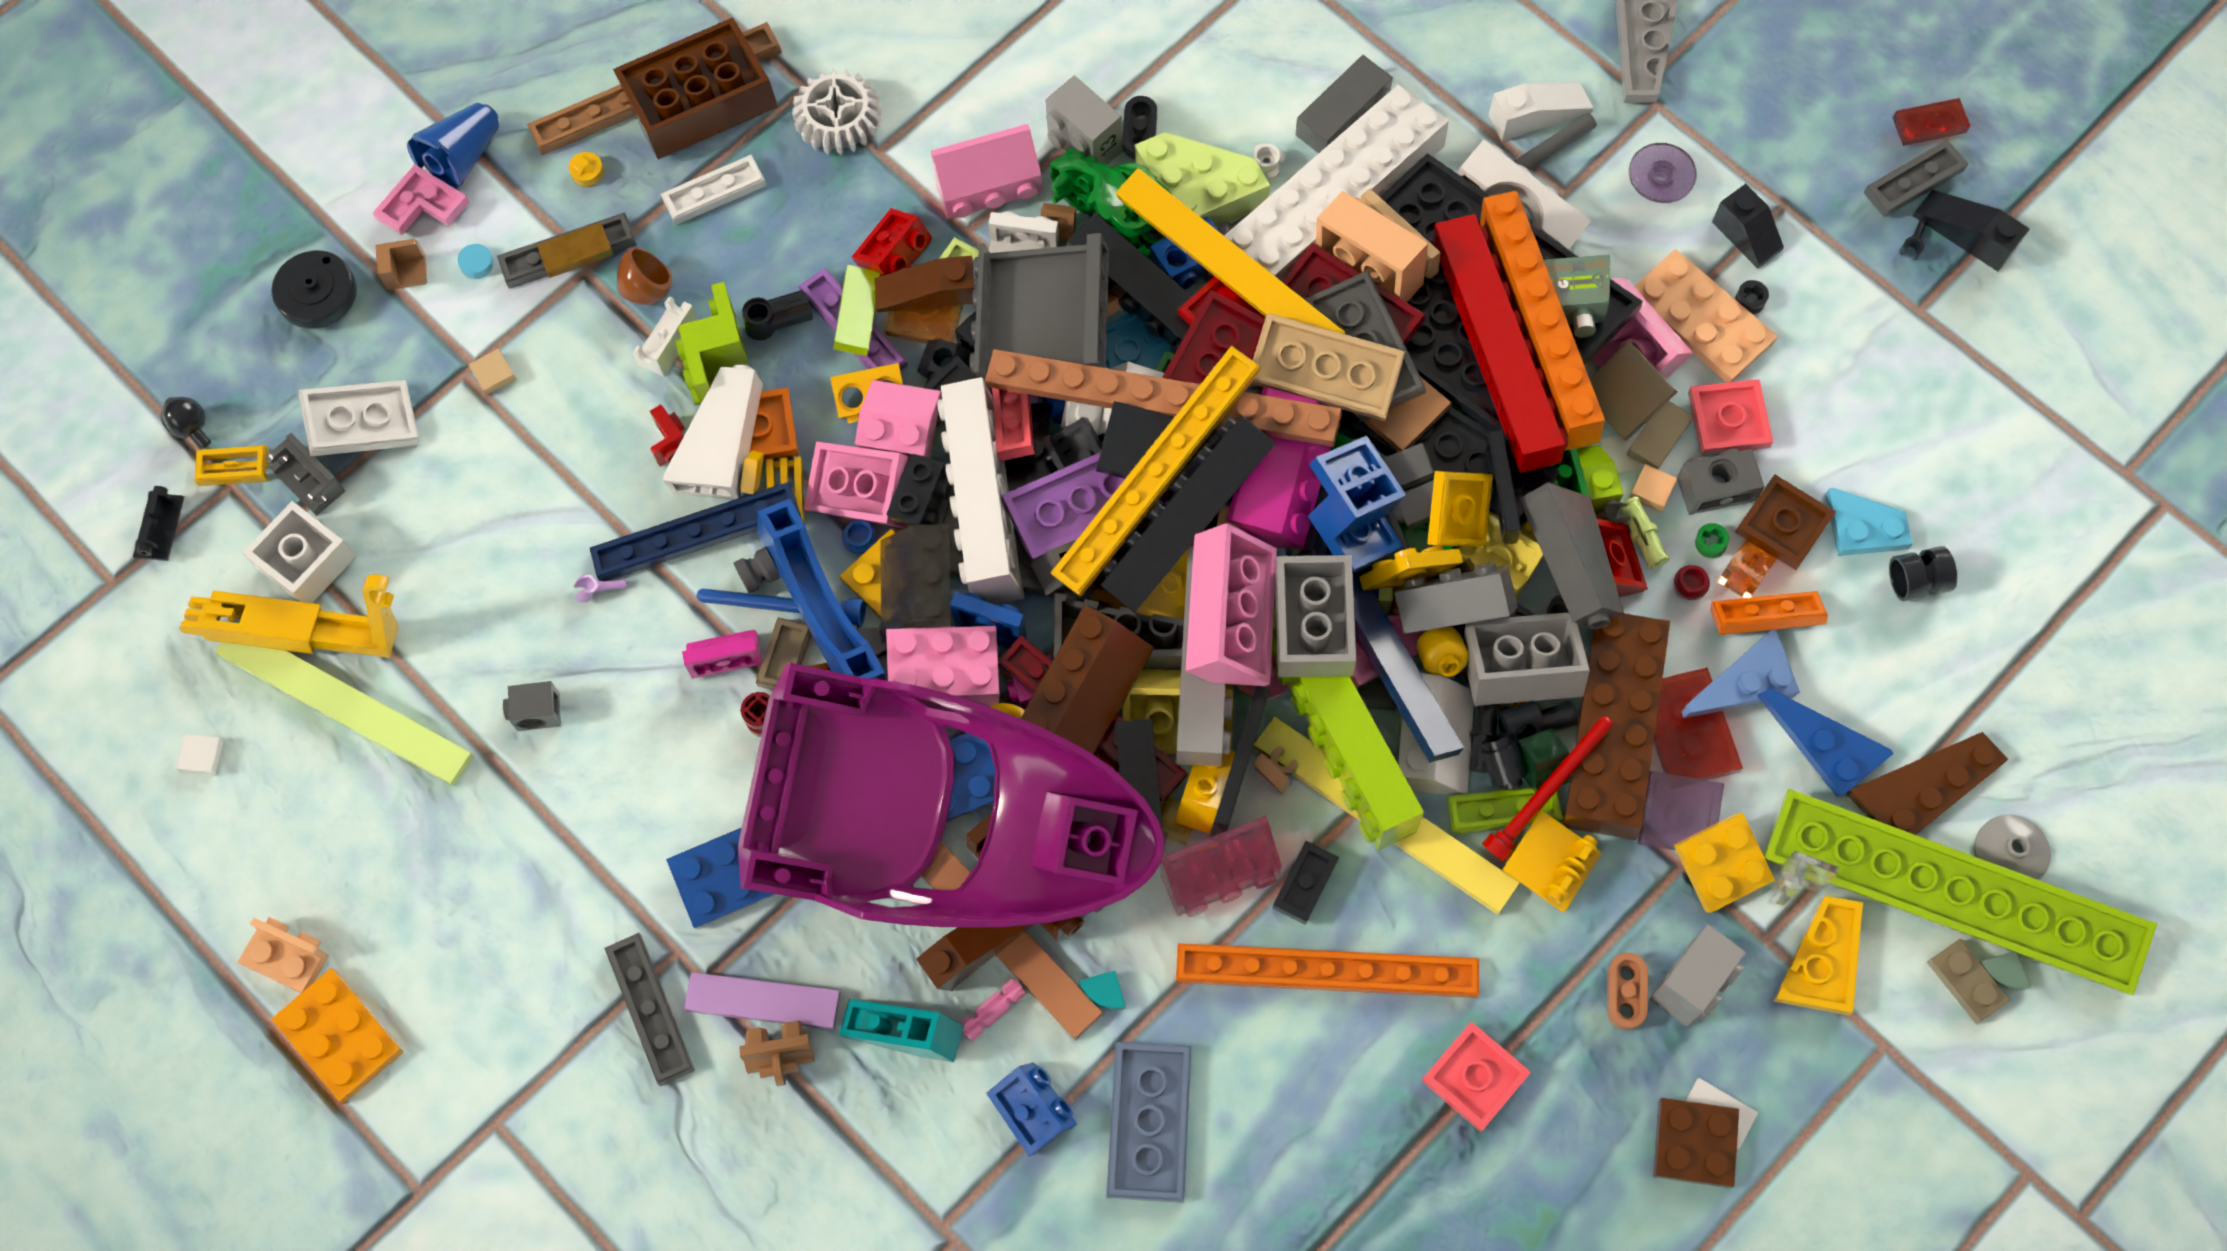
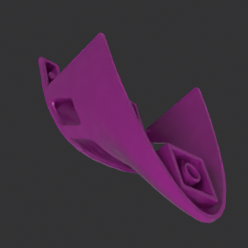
M788 662L769 697L738 843L740 888L813 900L859 919L893 924L929 927H1011L1051 923L1083 916L1123 900L1146 884L1161 864L1164 855V838L1159 821L1145 798L1112 767L1087 750L1040 726L992 707L933 689L907 683L861 678ZM914 698L933 701L954 712L929 708ZM946 726L982 738L989 744L995 768L994 804L989 829L977 865L958 889L913 887L914 883L933 861L943 836L954 782V753L946 732ZM892 898L919 905L888 907L868 901Z

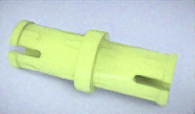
M1633 497L1624 501L1628 505L1621 507L1620 511H1622L1623 515L1631 516V519L1627 522L1631 530L1629 536L1633 543L1638 544L1648 568L1655 569L1664 565L1670 558L1667 556L1656 534L1659 530L1655 523L1650 522L1640 498Z

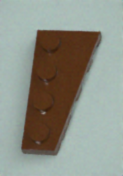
M1981 732L1857 786L1846 794L1868 818L1916 835L2003 765L2008 758Z

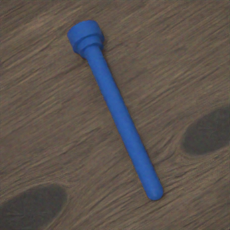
M705 588L698 590L696 594L698 601L703 603L800 613L793 598ZM849 598L848 601L842 600L840 606L852 625H857V627L861 628L865 619V600Z

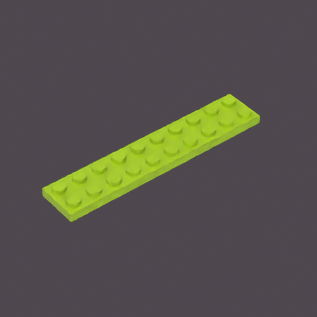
M1792 789L1786 790L1764 852V858L1768 862L2010 952L2014 951L2021 956L2126 995H2134L2157 927V923Z

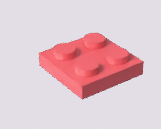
M1759 379L1690 387L1688 396L1692 415H1694L1693 419L1701 455L1722 453L1730 449L1744 451L1771 447L1773 438Z
M1470 1022L1421 1081L1478 1131L1482 1132L1531 1072L1473 1022Z

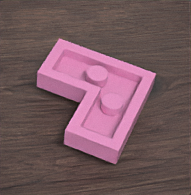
M414 164L375 209L373 215L377 221L403 235L423 211L449 227L470 202L465 194Z

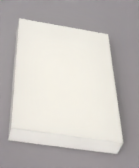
M406 380L299 390V400L310 456L418 445L419 438Z

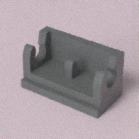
M290 433L286 436V440L270 452L267 460L270 463H274L270 469L317 516L346 490L315 456H310V451Z

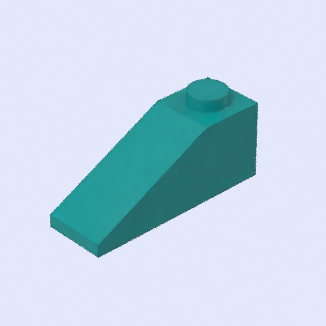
M849 999L839 1036L923 1058L954 1062L964 1025L940 1012Z

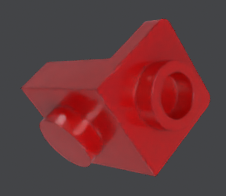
M662 404L650 410L655 425L665 438L650 448L655 461L660 467L671 462L684 437L681 431L685 430L676 413L668 414Z

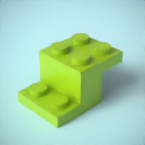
M725 282L711 285L714 298L708 300L712 314L711 317L678 325L681 339L675 340L680 360L683 361L685 368L683 375L687 388L691 392L694 405L702 403L720 367L733 368L734 365L750 367L737 317Z

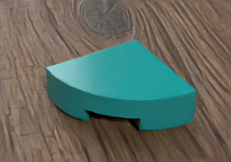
M1115 970L1079 981L1082 991L1095 1004L1109 1010L1126 1009Z

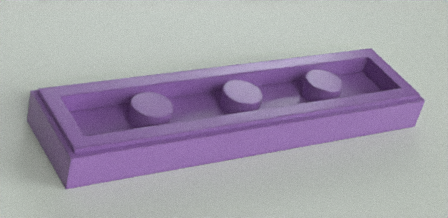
M823 268L799 285L798 289L804 291L809 304L835 333L843 288L828 270ZM873 323L867 356L854 354V356L866 369L899 363L900 371L908 366L906 359Z

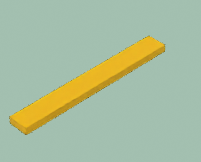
M1139 168L1115 192L1120 201L1265 317L1267 313L1345 334L1341 328Z
M1233 346L1228 349L1051 572L1052 576L1081 597L1259 374L1261 367Z

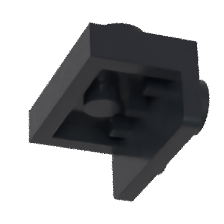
M1086 417L1080 418L1055 435L1047 434L1041 438L1045 445L1043 449L1045 457L1058 470L1098 454L1102 449V444L1089 419Z
M911 454L887 511V516L890 520L907 524L912 538L926 541L929 531L933 532L937 527L940 516L939 506L942 499L947 500L952 485L948 482L945 464L917 454Z

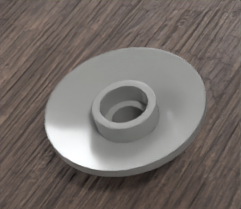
M2016 815L1997 816L1986 822L1980 828L1975 838L1974 852L1977 858L2037 880L2042 878L2049 867L2051 851L2048 840L2041 829L2026 818ZM2012 842H2016L2021 846L2022 853H2017L2013 850Z

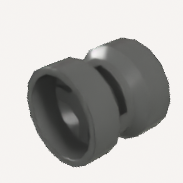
M765 547L756 551L753 559L741 558L733 562L749 594L758 590L764 580L772 583L781 578Z

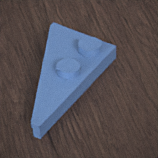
M1776 629L1770 630L1685 706V709L1681 711L1683 717L1687 718L1762 704L1757 695L1767 688H1771L1788 698H1794L1799 694L1800 690Z

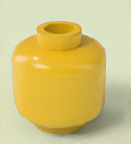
M1448 626L1426 630L1418 638L1416 644L1417 654L1428 674L1442 675L1449 678L1460 673L1467 665L1468 649L1456 628Z

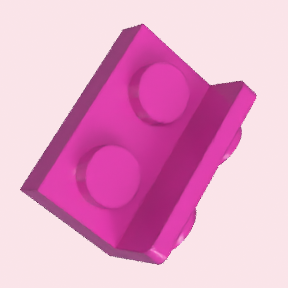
M756 630L691 642L686 645V651H682L684 665L692 679L762 664Z

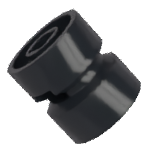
M1945 546L1921 550L1919 555L1911 552L1893 556L1890 559L1889 576L1891 585L1897 598L1901 601L1922 598L1927 594V591L1930 595L1953 591L1956 588V564L1949 549Z

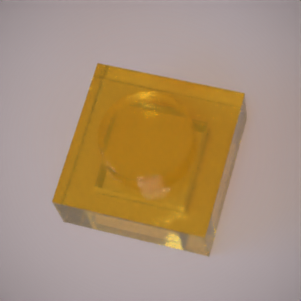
M1168 797L1162 806L1163 829L1168 834L1167 839L1187 847L1194 829L1175 823L1181 802Z

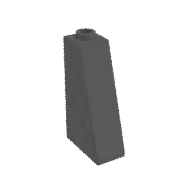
M1546 483L1519 498L1572 621L1588 626L1590 629H1601L1610 625L1612 619L1624 614L1591 497Z

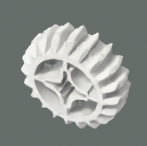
M833 68L831 75L827 76L820 71L819 79L817 80L808 77V87L799 86V96L794 97V108L792 111L795 128L801 134L805 143L811 142L815 151L823 147L827 155L832 149H837V152L842 155L843 148L848 147L855 152V144L857 143L866 146L867 137H875V127H880V115L882 112L878 92L872 88L869 80L863 81L859 72L851 77L847 68L842 74H837V71Z

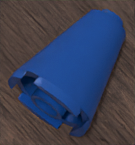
M474 103L414 133L407 142L408 153L415 165L420 168L425 167L433 176L457 189L464 183L498 130V115L491 106Z

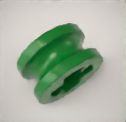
M1708 523L1698 530L1695 547L1704 557H1720L1726 551L1729 534L1723 526L1716 523ZM1712 534L1718 537L1717 543H1714L1712 547L1705 544L1706 538H1710Z

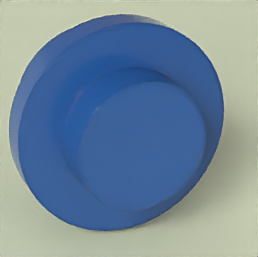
M863 520L850 522L842 533V541L845 548L853 554H864L878 539L875 527Z

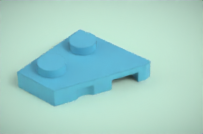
M1829 488L1825 493L1828 507L1836 511L1831 519L1838 556L1908 550L1912 546L1905 511L1836 488Z

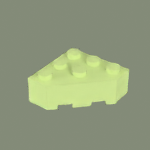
M1167 132L1135 144V163L1147 167L1149 172L1157 176V180L1168 188L1174 197L1202 219L1209 216L1217 228L1222 222L1230 223L1248 215L1269 197L1270 184L1254 158Z

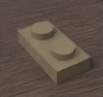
M1958 939L1927 961L1928 965L1975 1024H1978L2010 1001L1961 939Z

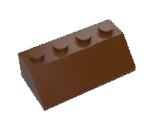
M1084 605L1020 719L1040 726L1095 755L1152 654L1154 647L1116 620Z

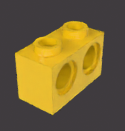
M899 363L830 377L838 417H846L847 423L859 421L860 410L872 380H888L894 384L903 385ZM852 387L858 388L863 395L862 403L856 408L846 406L843 401L844 392Z
M1230 750L1229 754H1222L1221 766H1192L1175 823L1210 834L1236 753L1235 751Z

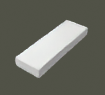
M751 154L663 192L661 197L676 226L766 186V182Z

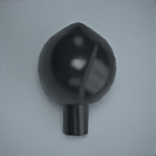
M170 397L166 399L161 411V422L169 433L181 439L190 437L200 450L212 443L202 431L206 418L203 408L197 401L189 397Z

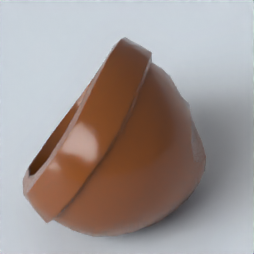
M630 247L623 255L618 266V293L626 300L638 305H652L664 299L669 293L672 284V274L668 267L652 253L642 248Z

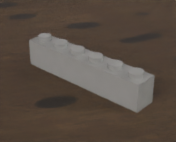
M1190 546L1187 558L1176 764L1221 766L1222 754H1229L1230 732L1223 731L1224 719H1231L1232 697L1225 696L1224 683H1211L1185 671L1194 546Z

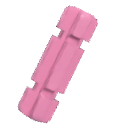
M1010 979L1002 986L1000 993L996 991L974 1011V1016L969 1015L960 1023L964 1025L963 1034L968 1039L975 1040L983 1033L982 1028L991 1026L1010 1009L1012 1002L1016 1004L1025 996V990L1015 979Z

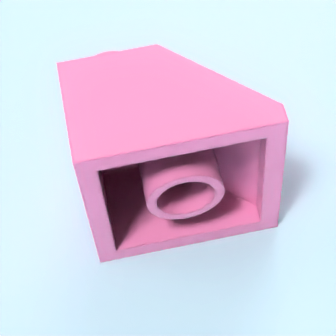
M872 380L860 410L854 445L860 448L896 452L908 456L917 454L930 458L938 416L937 400L941 399L942 392Z

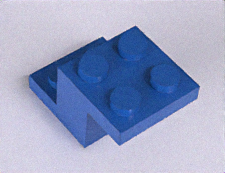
M1367 436L1322 454L1309 464L1328 493V496L1308 515V518L1333 556L1352 555V574L1394 555L1404 547L1385 518V515L1406 494Z

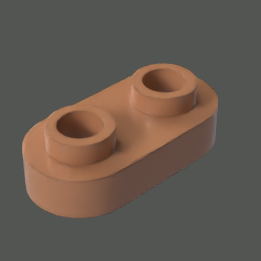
M1621 953L1611 961L1607 970V1016L1616 1028L1629 1031L1639 1027L1647 1017L1648 969L1640 956L1634 953ZM1628 969L1632 973V979H1623L1620 975V970ZM1621 1006H1627L1631 1009L1632 1016L1630 1018H1625L1620 1014L1619 1009Z

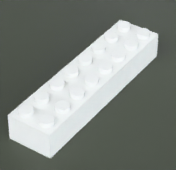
M1397 85L1224 236L1282 282L1312 243L1316 244L1317 217L1342 191L1352 197L1361 199V194L1371 189L1381 197L1427 153L1434 156L1445 147L1449 120Z

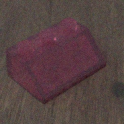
M1263 816L1161 857L1160 877L1177 917L1183 914L1193 917L1208 909L1207 905L1220 899L1222 903H1227L1239 898L1243 894L1242 890L1255 886L1256 889H1262L1272 885L1277 881L1276 877L1280 875L1282 865L1266 816Z

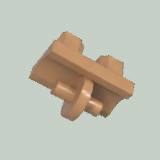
M801 1021L785 1023L782 1025L783 1038L769 1041V1034L765 1028L760 1027L747 1030L745 1045L739 1046L740 1058L744 1061L747 1074L759 1072L760 1078L774 1076L777 1087L786 1085L785 1074L798 1072V1064L815 1062L813 1047L808 1034H805Z

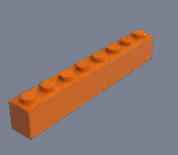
M1516 190L1483 198L1480 224L1481 227L1485 226L1487 230L1491 254H1496L1498 258L1500 278L1502 282L1506 281L1509 286L1511 307L1513 310H1518L1520 314L1522 335L1524 339L1528 338L1531 342L1535 368L1540 367L1543 372L1545 394L1554 400L1556 407L1555 419L1558 427L1563 426L1566 431L1568 447L1564 448V450L1600 443L1605 418L1518 192Z

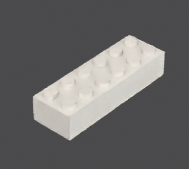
M982 377L942 385V399L937 400V406L941 420H945L947 430L942 432L941 436L945 452L950 453L951 463L946 464V474L949 484L954 485L955 496L950 497V505L954 518L958 517L959 529L954 530V536L958 550L963 552L964 562L959 563L961 581L963 584H968L969 592L982 596L986 599V602L992 604L1024 599L1014 527L1001 500L1002 495L1009 491L1005 462L1000 461L996 450L993 397Z

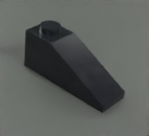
M1932 190L1912 215L1918 220H1927L1928 227L1997 272L2011 257L2030 230L2029 227L2001 209L1936 190Z

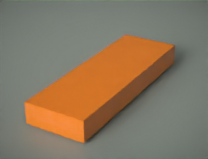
M1818 591L1711 601L1710 612L1719 635L1826 625L1828 619L1827 611Z

